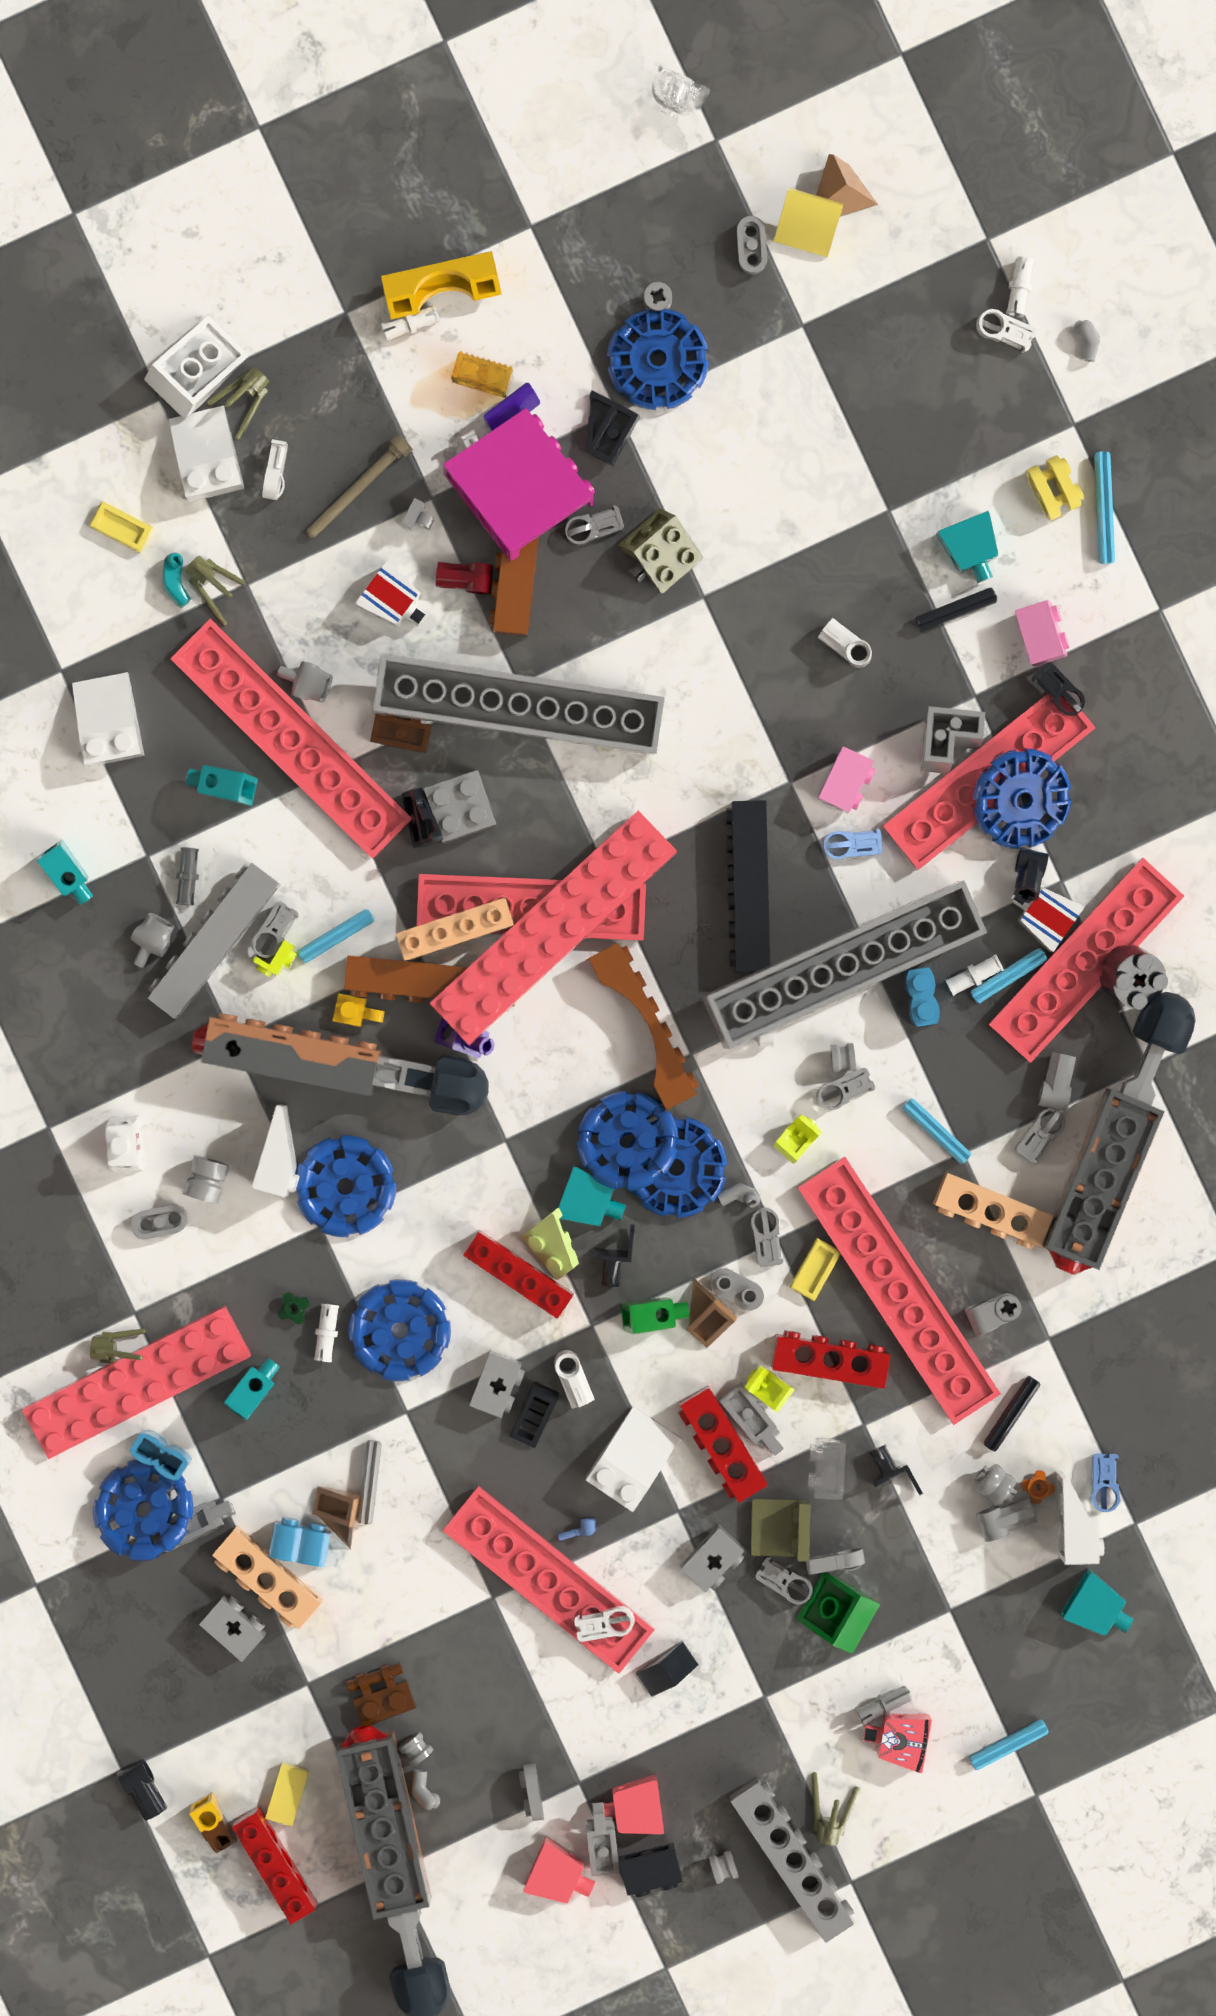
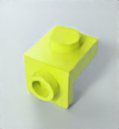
M284 940L271 963L255 956L252 960L258 964L255 969L268 977H271L272 973L279 976L284 966L289 969L297 954L293 952L296 946Z
M800 1114L772 1146L794 1164L822 1132L817 1128L816 1123L812 1119Z
M759 1366L758 1369L753 1370L749 1374L746 1381L747 1384L744 1387L745 1390L755 1395L776 1412H779L794 1391L792 1387L763 1366Z

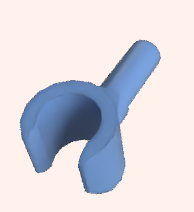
M580 1519L581 1528L558 1534L559 1540L562 1541L580 1535H592L597 1530L596 1519Z

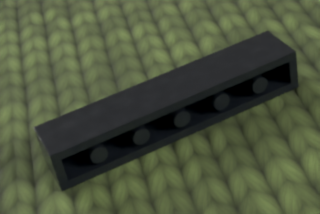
M766 800L732 801L731 808H726V825H732V836H727V853H732L733 864H727L728 881H733V893H728V910H734V921H729V938H734L735 950H729L730 967H735V972H756L770 966Z

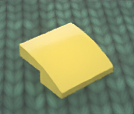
M789 188L774 242L828 257L843 203Z

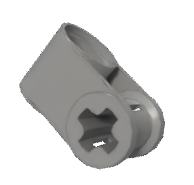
M1005 1293L990 1300L974 1304L964 1311L975 1336H980L1015 1320L1020 1315L1022 1308L1016 1296ZM1005 1300H1008L1010 1304L1015 1303V1306L1012 1307L1013 1312L1010 1314L1005 1310H1000L1004 1307L1003 1302Z

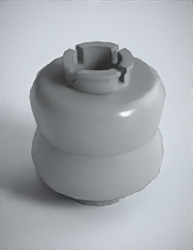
M994 1464L990 1468L984 1466L975 1477V1481L978 1482L975 1487L976 1492L986 1497L993 1506H999L1003 1502L1007 1505L1013 1499V1495L1017 1493V1490L1014 1489L1016 1485L1015 1477L1005 1473L1000 1465Z

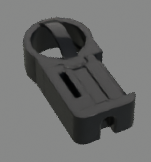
M1052 662L1045 664L1032 677V682L1037 680V683L1050 697H1053L1051 702L1062 715L1068 717L1075 716L1084 708L1085 697L1083 693ZM1067 691L1073 692L1076 695H1078L1080 699V706L1067 693ZM1061 695L1073 706L1076 712L1070 713L1062 709L1060 706Z

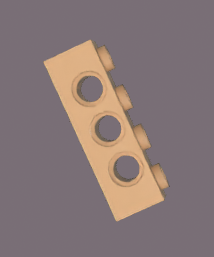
M502 898L396 933L404 960L408 961L512 927L514 922L506 898Z
M946 1172L933 1202L934 1205L939 1206L937 1212L951 1218L954 1217L955 1213L965 1217L964 1223L976 1228H980L981 1224L991 1227V1234L1006 1239L1008 1234L1018 1238L1016 1244L1031 1250L1034 1245L1042 1246L1053 1219V1215ZM970 1194L973 1198L972 1206L966 1210L961 1209L958 1205L960 1196ZM991 1204H995L999 1208V1215L994 1220H988L985 1217V1209ZM1022 1215L1026 1221L1023 1229L1015 1231L1011 1226V1221L1013 1217Z
M238 1526L235 1527L212 1555L216 1558L215 1564L226 1573L230 1570L238 1577L236 1582L247 1591L252 1589L259 1595L258 1601L270 1610L273 1607L281 1614L279 1616L280 1620L290 1628L295 1626L297 1629H300L322 1603L323 1599L277 1559L270 1558L269 1552ZM241 1554L248 1555L252 1560V1565L248 1568L241 1567L237 1562V1556ZM261 1573H269L273 1577V1584L271 1586H263L259 1582L258 1577ZM285 1591L291 1592L295 1597V1602L290 1605L284 1604L280 1599V1594Z

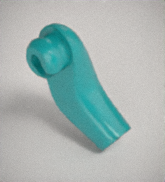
M174 552L168 554L164 559L162 585L167 595L180 608H183L192 599L181 582L183 558L179 553Z

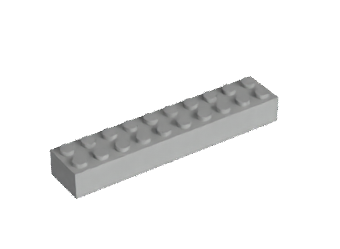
M381 654L372 713L654 755L657 754L665 697Z
M965 880L956 881L701 996L723 1048L731 1049L986 934L987 931Z

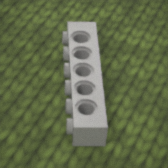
M756 1777L729 1795L730 1802L824 1942H829L853 1926L852 1915L855 1914L854 1910L846 1899L842 1901L835 1893L839 1890L830 1875L825 1878L820 1870L823 1867L820 1859L815 1852L809 1854L804 1846L807 1841L798 1828L792 1829L788 1823L791 1820L789 1813L783 1805L779 1807L772 1799L775 1793L768 1782L762 1783ZM759 1805H766L770 1808L769 1814L765 1817L757 1816L754 1811ZM775 1829H783L786 1835L782 1840L777 1841L770 1837L771 1832ZM792 1852H797L802 1856L801 1860L796 1864H790L786 1861L787 1856ZM807 1876L817 1878L816 1885L810 1888L805 1887L802 1881ZM827 1899L833 1902L832 1908L828 1911H822L818 1908V1904L822 1900Z

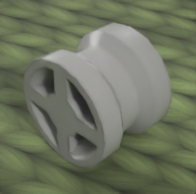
M654 282L645 289L644 305L646 309H649V311H662L670 308L672 291L669 286L662 282Z
M847 1043L843 1047H839L836 1044L830 1045L833 1073H838L841 1069L856 1071L854 1044Z
M420 1731L413 1734L398 1747L400 1753L406 1754L408 1757V1763L411 1767L420 1763L434 1750L430 1744H426L423 1741V1735Z
M731 1850L725 1851L719 1857L715 1855L709 1856L717 1884L723 1883L724 1879L729 1877L732 1879L739 1878Z

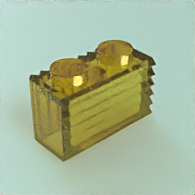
M460 351L455 361L451 380L452 383L506 398L514 373L511 365L507 367L506 364L501 365L500 362L496 364L495 360L491 362L490 359L485 361L484 357L480 359L479 356L474 357L473 354L469 356L468 353L463 354Z

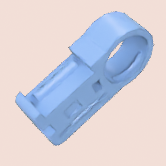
M875 829L876 833L874 831L853 832V835H851V831L831 832L823 842L824 852L828 857L835 860L848 857L879 855L883 850L881 831ZM836 835L845 837L847 840L844 842L827 843L828 839ZM848 847L847 852L839 856L830 854L828 851L831 848Z

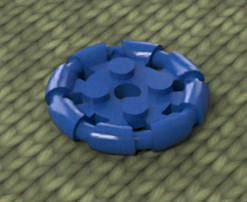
M645 309L629 316L623 321L624 325L619 331L615 330L607 349V358H610V367L607 368L608 373L617 391L620 394L623 392L630 398L629 402L648 410H656L659 407H667V410L672 409L691 399V394L697 387L700 389L704 383L709 367V361L706 360L707 343L697 325L693 326L686 320L687 317L670 309L662 311H649V309ZM661 322V329L650 330V323ZM678 328L686 334L681 341L673 335ZM632 332L640 336L634 344L627 339ZM655 351H660L666 356V362L661 366H655L650 362V355ZM686 352H694L695 361H686ZM630 356V365L621 366V357ZM682 374L688 378L683 387L677 382ZM635 377L642 384L638 390L630 384ZM654 388H666V396H655Z
M1025 748L1024 751L1017 752L1014 749L999 755L990 762L991 766L985 773L981 772L975 784L973 799L976 800V808L973 809L976 822L985 835L989 834L992 837V841L1000 846L1020 849V846L1031 848L1040 845L1054 835V830L1059 825L1062 826L1067 818L1071 806L1068 791L1071 789L1068 776L1060 763L1056 764L1052 761V756L1040 750ZM1018 763H1025L1026 771H1019ZM1046 770L1048 776L1043 780L1040 775ZM1001 772L1005 777H1002L997 784L993 780ZM1027 792L1029 794V802L1025 806L1019 807L1017 805L1018 796ZM1051 792H1057L1056 799L1052 800ZM987 799H994L995 807H987ZM1047 813L1051 818L1043 825L1039 820ZM1001 820L1007 823L1003 828L997 827ZM1028 828L1026 834L1020 835V829Z
M619 1091L601 1098V1102L596 1107H590L585 1113L578 1128L580 1140L577 1142V1152L584 1169H589L593 1174L592 1177L598 1183L618 1190V1187L628 1188V1191L638 1190L655 1183L654 1179L669 1170L678 1150L675 1148L676 1140L679 1139L678 1129L672 1114L663 1109V1104L659 1100L642 1092L627 1094V1091ZM635 1105L636 1113L626 1111V1106ZM609 1111L613 1117L605 1123L601 1116ZM654 1115L658 1121L652 1126L648 1119ZM591 1135H598L599 1144L591 1143ZM625 1135H633L636 1138L635 1144L630 1148H623L620 1145V1140ZM656 1139H664V1147H655ZM604 1156L608 1163L601 1167L597 1161ZM651 1160L655 1165L646 1170L643 1166ZM620 1168L630 1169L629 1176H620Z
M673 1116L677 1129L685 1131L684 1140L678 1139L675 1144V1148L678 1149L675 1159H679L684 1163V1171L680 1175H672L669 1171L665 1174H660L654 1179L655 1183L653 1184L658 1190L652 1195L645 1187L631 1190L633 1195L636 1194L642 1201L641 1205L652 1213L666 1217V1215H676L677 1218H685L700 1213L704 1210L703 1207L706 1204L717 1199L726 1180V1177H724V1167L727 1166V1158L722 1143L719 1139L716 1140L713 1137L709 1127L693 1118L675 1119V1116ZM658 1119L654 1120L650 1124L653 1126L657 1123ZM634 1137V1139L632 1140V1142H631L629 1148L632 1147V1146L635 1144V1142H636V1138H635V1137ZM660 1139L662 1143L658 1144L657 1148L664 1147V1139ZM700 1140L708 1147L702 1153L694 1146ZM651 1160L648 1162V1170L655 1165ZM705 1164L713 1165L712 1176L704 1175ZM625 1169V1176L628 1177L630 1169ZM699 1185L704 1192L695 1199L690 1192ZM668 1195L679 1196L678 1204L667 1203Z
M341 1135L339 1139H324L307 1152L308 1156L303 1163H299L296 1174L300 1176L296 1187L299 1201H296L298 1208L311 1225L313 1223L322 1229L321 1232L327 1235L347 1238L350 1234L359 1233L363 1235L368 1233L384 1220L382 1217L387 1210H391L394 1204L396 1183L393 1182L392 1172H394L392 1164L380 1148L375 1149L364 1138ZM344 1149L345 1158L335 1160L334 1151ZM361 1153L370 1158L366 1166L357 1160ZM317 1161L325 1166L320 1174L312 1170ZM381 1174L382 1185L374 1186L372 1176ZM348 1178L353 1182V1190L350 1194L339 1192L337 1184L340 1179ZM317 1186L316 1192L319 1197L310 1198L308 1188ZM371 1198L378 1202L373 1211L366 1207ZM324 1207L334 1212L329 1220L320 1214ZM356 1213L357 1222L347 1223L346 1215Z
M394 1279L389 1280L390 1283L382 1286L377 1284L371 1287L357 1301L359 1305L355 1313H351L349 1319L348 1334L349 1341H353L355 1351L353 1353L365 1369L371 1373L374 1371L382 1375V1379L404 1382L410 1381L411 1377L420 1375V1377L426 1375L443 1359L440 1357L442 1352L449 1346L451 1324L450 1320L446 1318L444 1312L446 1308L443 1302L431 1289L427 1288L426 1290L418 1286V1282L412 1280ZM393 1294L396 1302L386 1305L384 1296ZM411 1295L421 1300L418 1307L408 1303ZM369 1309L377 1313L373 1322L365 1318ZM433 1314L436 1324L428 1326L425 1316ZM397 1322L404 1323L408 1328V1333L403 1338H397L392 1333V1326ZM371 1334L374 1344L366 1347L363 1337ZM427 1338L435 1342L431 1351L423 1348ZM382 1353L392 1358L389 1365L378 1361ZM414 1355L416 1364L406 1367L404 1359Z
M135 1459L128 1461V1465L121 1469L115 1468L103 1480L98 1488L101 1490L97 1500L94 1499L93 1520L95 1528H99L101 1532L100 1539L113 1553L119 1556H129L130 1560L146 1561L158 1558L159 1554L166 1550L170 1552L184 1538L188 1531L186 1529L189 1519L192 1520L193 1498L191 1491H188L185 1486L186 1480L183 1476L179 1480L168 1479L162 1476L155 1469L154 1465H146ZM165 1464L166 1467H168L169 1469H171V1470L174 1471L175 1473L177 1472V1470H176L175 1468H173V1467L170 1466V1465ZM153 1474L159 1475L157 1484L150 1482ZM134 1475L136 1482L126 1484L124 1479ZM175 1490L177 1496L170 1501L167 1493ZM111 1494L118 1496L115 1506L108 1504ZM144 1502L149 1503L151 1507L150 1513L146 1517H139L137 1514L139 1505ZM173 1514L178 1515L175 1525L169 1524ZM116 1521L120 1527L112 1530L109 1523ZM160 1533L161 1541L154 1544L151 1537ZM130 1536L137 1538L134 1545L128 1544Z

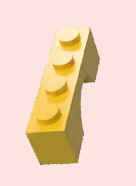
M492 251L381 276L391 320L419 314L421 306L427 299L445 291L465 293L474 301L502 295Z

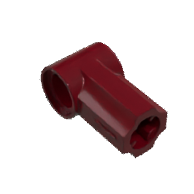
M438 562L435 586L461 589L473 594H491L493 565L473 562L468 563V565Z

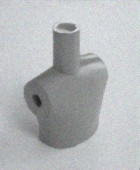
M306 661L301 662L298 671L281 666L277 674L278 677L293 682L291 695L304 700H315L318 702H324L327 698L333 679L331 674L321 670L317 665Z
M148 913L145 920L136 927L131 936V940L141 947L133 963L138 967L144 968L151 953L163 957L170 946V937L174 925L154 913Z

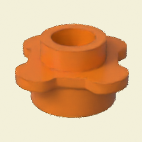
M1042 1470L1035 1471L1033 1477L1029 1480L1025 1479L1021 1483L1022 1490L1028 1492L1031 1496L1030 1500L1034 1504H1040L1042 1499L1055 1492V1486L1048 1482L1046 1474ZM1036 1485L1041 1486L1039 1490H1037L1035 1487Z

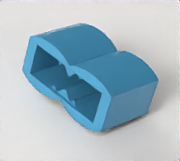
M929 967L906 971L904 986L910 998L908 1012L912 1024L915 1027L938 1024L940 1011L937 1000L933 996L935 992V978Z
M143 1430L129 1450L132 1456L139 1462L146 1465H154L155 1469L162 1476L171 1480H179L192 1460L189 1453L183 1448L168 1444L160 1434L151 1430ZM165 1464L172 1466L177 1470V1472L175 1473L174 1471L166 1467Z
M282 1517L281 1521L275 1522L269 1551L270 1558L325 1567L332 1532L326 1530L327 1525L310 1522L309 1526H303L298 1524L299 1520L289 1517Z

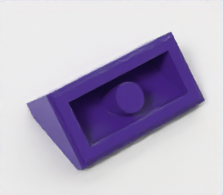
M526 382L484 414V422L493 431L525 408L531 412L540 405V399L530 383Z

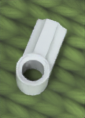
M834 618L828 622L818 636V639L846 659L851 666L863 668L869 664L872 656L870 645L859 639ZM856 647H862L867 651V656L862 661H856L851 657L852 650Z
M571 1350L559 1352L554 1360L555 1370L560 1378L571 1408L581 1407L595 1400L577 1354ZM572 1358L575 1361L574 1368L570 1371H563L559 1367L561 1360Z

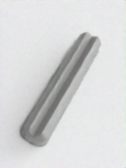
M368 1440L365 1449L357 1521L360 1524L366 1525L372 1524L382 1447V1443L377 1440Z

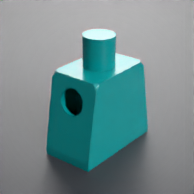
M989 511L941 529L936 533L937 539L959 573L972 569L977 584L993 578L987 562L996 559L999 555Z
M203 765L201 771L189 769L186 776V785L198 787L197 793L252 806L258 778L245 773Z
M63 839L39 855L37 862L64 897L71 893L79 905L93 897V894L85 885L89 876ZM71 872L75 879L67 881L63 874Z
M574 1165L558 1207L562 1213V1217L559 1219L600 1226L604 1215L620 1221L626 1205L611 1200L614 1189L598 1183L592 1177V1174Z
M266 1357L257 1370L251 1367L226 1399L224 1405L247 1421L275 1383L271 1379L280 1366ZM253 1380H258L262 1384L257 1392H253L249 1388Z
M1088 1568L1060 1613L1066 1621L1105 1636L1112 1626L1126 1633L1133 1622L1132 1617L1122 1612L1126 1604L1124 1598Z

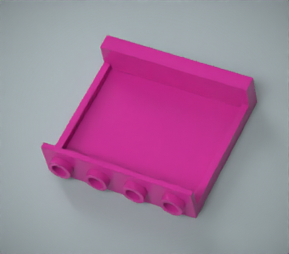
M527 408L443 464V475L510 562L520 556L521 548L586 504L589 507L593 506L595 493L590 482L587 479L582 480L576 473L578 469L572 459L569 457L565 458L560 452L561 447L555 437L552 435L549 437L543 430L544 425L541 419L536 414L532 415Z

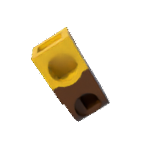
M213 1792L191 1804L189 1814L215 1853H219L237 1842L234 1830L221 1811Z

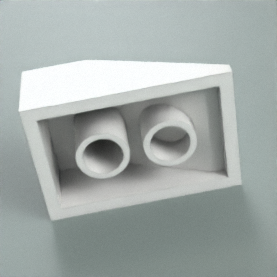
M207 316L152 364L144 380L176 412L186 419L228 379L249 355L212 318Z
M224 405L192 413L186 419L182 416L169 419L185 496L189 502L245 489Z
M126 672L72 683L84 765L91 767L144 756L129 673Z
M279 1104L276 1106L252 1188L285 1198L290 1193L296 1191L300 1176L296 1174L297 1162L287 1105Z
M633 1406L586 1475V1481L633 1512L652 1485L680 1440V1437Z
M1056 1471L1058 1557L1065 1565L1100 1564L1099 1556H1104L1103 1538L1100 1539L1069 1478L1062 1471Z

